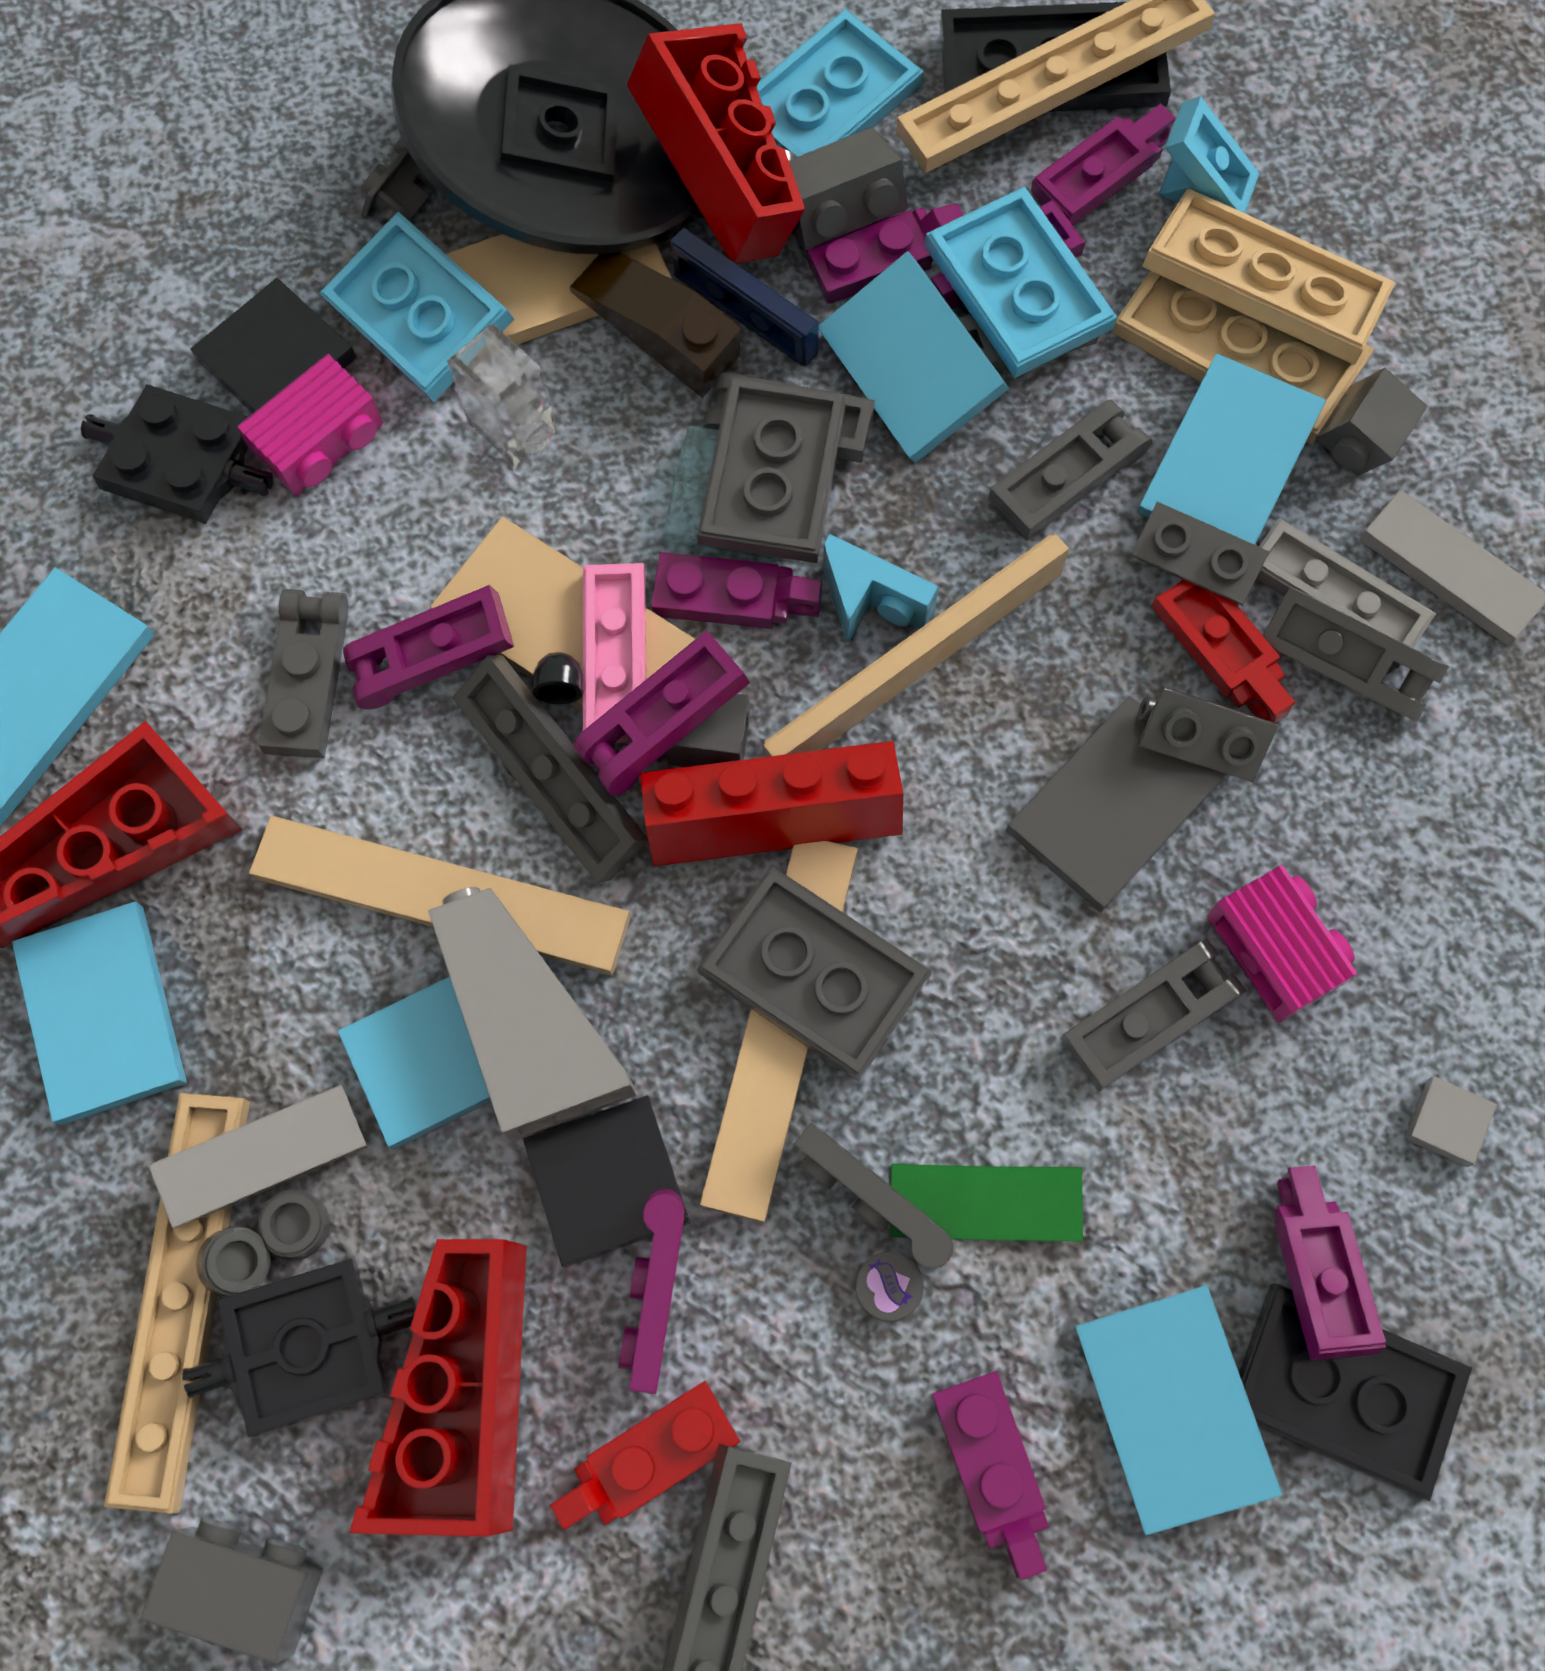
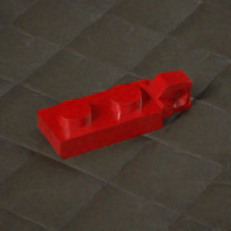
M1185 580L1180 581L1154 598L1151 608L1226 699L1229 698L1237 708L1247 704L1248 709L1256 717L1273 723H1277L1289 715L1288 713L1295 704V701L1279 683L1285 676L1278 665L1280 656L1236 603Z
M703 1381L586 1456L588 1460L574 1468L581 1485L550 1504V1507L563 1530L573 1526L594 1511H597L603 1524L607 1525L619 1516L623 1519L714 1460L719 1444L734 1447L742 1441L707 1381Z

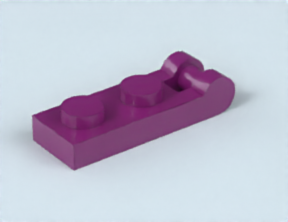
M487 585L352 641L343 648V655L348 670L355 672L357 683L353 685L352 690L358 708L370 710L389 704L393 696L482 661L487 655H496L514 647L500 595L493 587ZM387 657L389 669L380 672L379 665Z
M706 630L582 731L574 742V749L586 764H595L599 769L598 779L609 794H622L638 781L640 773L750 684V681ZM627 733L632 742L618 753L614 749L616 741Z
M668 1188L654 1191L647 1198L643 1210L644 1222L647 1228L654 1233L650 1258L636 1256L630 1298L643 1300L639 1328L625 1326L618 1366L621 1369L632 1370L629 1390L657 1394L685 1214L684 1202L681 1196L676 1191Z

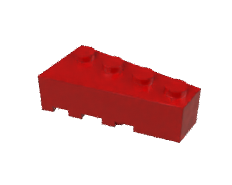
M742 23L649 33L626 86L728 259L736 264L779 256L802 216L805 207L784 148L776 146L772 134L776 121L771 107L762 105L757 90V85L761 78L755 60H747L743 48L747 37Z
M144 721L0 836V947L4 948L12 944V941L31 935L243 829L155 730Z
M505 1239L436 1240L410 1330L414 1332L403 1369H398L390 1394V1397H394L382 1440L376 1441L368 1468L369 1471H372L363 1504L356 1508L349 1533L489 1537L513 1531L527 1245Z

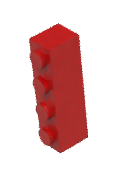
M894 741L640 773L645 827L653 867L793 849L794 845L820 841L842 843L903 835L904 793Z

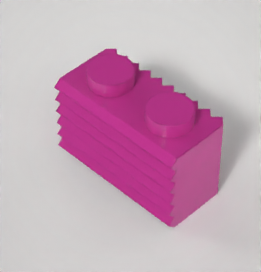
M326 354L240 423L237 429L249 450L293 495H298L303 488L313 487L324 481L331 472L332 465H336L339 458H345L348 451L359 450L368 445L374 438L377 429L381 428L383 421L369 392L365 391L361 384L357 383L353 376H350L330 354Z
M1283 865L1277 866L1272 871L1267 872L1241 889L1234 891L1229 896L1224 897L1216 903L1207 915L1209 923L1214 926L1215 932L1221 937L1223 944L1228 947L1230 955L1236 959L1237 965L1243 969L1245 977L1250 980L1252 987L1257 990L1259 998L1265 1002L1266 1008L1272 1012L1274 1020L1278 1023L1283 1022L1340 988L1357 975V972L1351 965L1355 957L1348 941L1337 930L1331 929L1328 931L1314 911L1317 907V901L1310 886L1300 876L1290 877Z

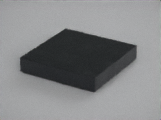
M275 278L190 348L196 360L252 413L257 411L326 354H330L343 369L357 358L353 347L278 278Z
M648 1095L523 1138L559 1260L564 1268L653 1237L654 1233L647 1228L644 1222L643 1210L647 1198L654 1191L668 1188L676 1191L682 1198ZM684 1204L685 1214H684V1224H683V1226H685V1225H687V1224H690V1220H689V1217H688V1214H687V1210H686L685 1204Z

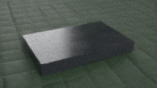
M1277 1283L1270 1284L1239 1371L1258 1427L1415 1498L1430 1502L1472 1367L1384 1329L1382 1330L1386 1340V1348L1376 1355L1311 1361L1292 1290Z

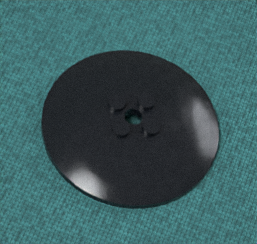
M429 0L408 23L396 49L391 77V98L396 123L409 153L420 170L448 200L469 216L495 231L533 246L575 254H610L640 249L660 242L680 231L701 213L626 86L648 34L678 30L652 8L639 0ZM551 121L564 123L571 132H557L550 128L547 123Z

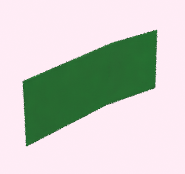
M891 1164V1187L945 1229L952 1239L1083 1242L1082 1167ZM890 1223V1237L909 1238Z

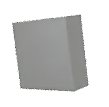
M1433 1076L1425 1083L1404 1139L1462 1166L1470 1167L1476 1163L1497 1104Z

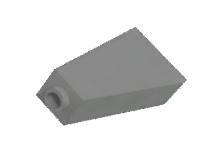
M470 887L455 891L442 900L443 905L428 910L501 1132L511 1142L636 1096L633 1084L625 1069L491 888L480 891L477 887Z

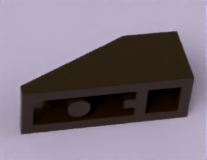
M622 253L599 254L570 286L571 293L701 398H704L712 389L716 376L720 373H726L739 358L742 328L697 292Z

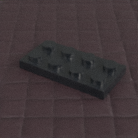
M1126 2L941 9L940 35L945 93ZM1167 52L1048 112L1153 108L1159 104L1167 107L1171 95Z

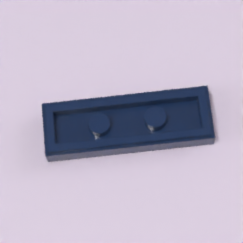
M683 227L671 240L675 277L801 366L804 365L806 367L816 357L819 343V322L686 228Z

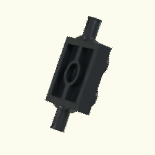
M146 384L129 415L122 422L117 424L88 414L85 416L87 422L82 421L81 435L83 438L109 445L106 454L92 476L100 490L206 524L218 501L235 486L260 494V496H267L269 494L268 489L271 490L273 474L271 472L244 465L248 446L238 431L237 426L247 419L248 416Z
M352 1258L219 1299L217 1301L225 1332L222 1348L223 1357L191 1368L182 1369L183 1381L191 1382L211 1375L208 1378L184 1385L186 1394L189 1398H193L195 1395L229 1385L240 1401L248 1437H256L389 1394L380 1360L381 1336L411 1327L415 1312L392 1318L416 1310L415 1300L412 1296L409 1299L374 1309L364 1295L357 1263Z

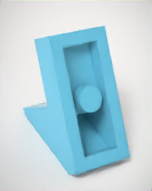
M1202 97L1182 102L1165 149L1172 156V161L1161 187L1160 195L1167 200L1178 203L1188 188L1245 213L1259 176L1258 170Z
M829 534L824 542L823 571L847 642L853 637L870 605L877 608L878 613L884 619L898 626L905 627L910 624L920 629L929 623L935 612L939 586Z

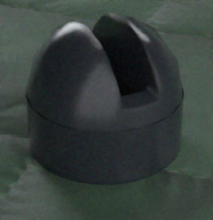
M563 652L548 653L540 659L533 673V695L538 700L550 704H569L578 701L582 697L583 675L579 663L571 655Z

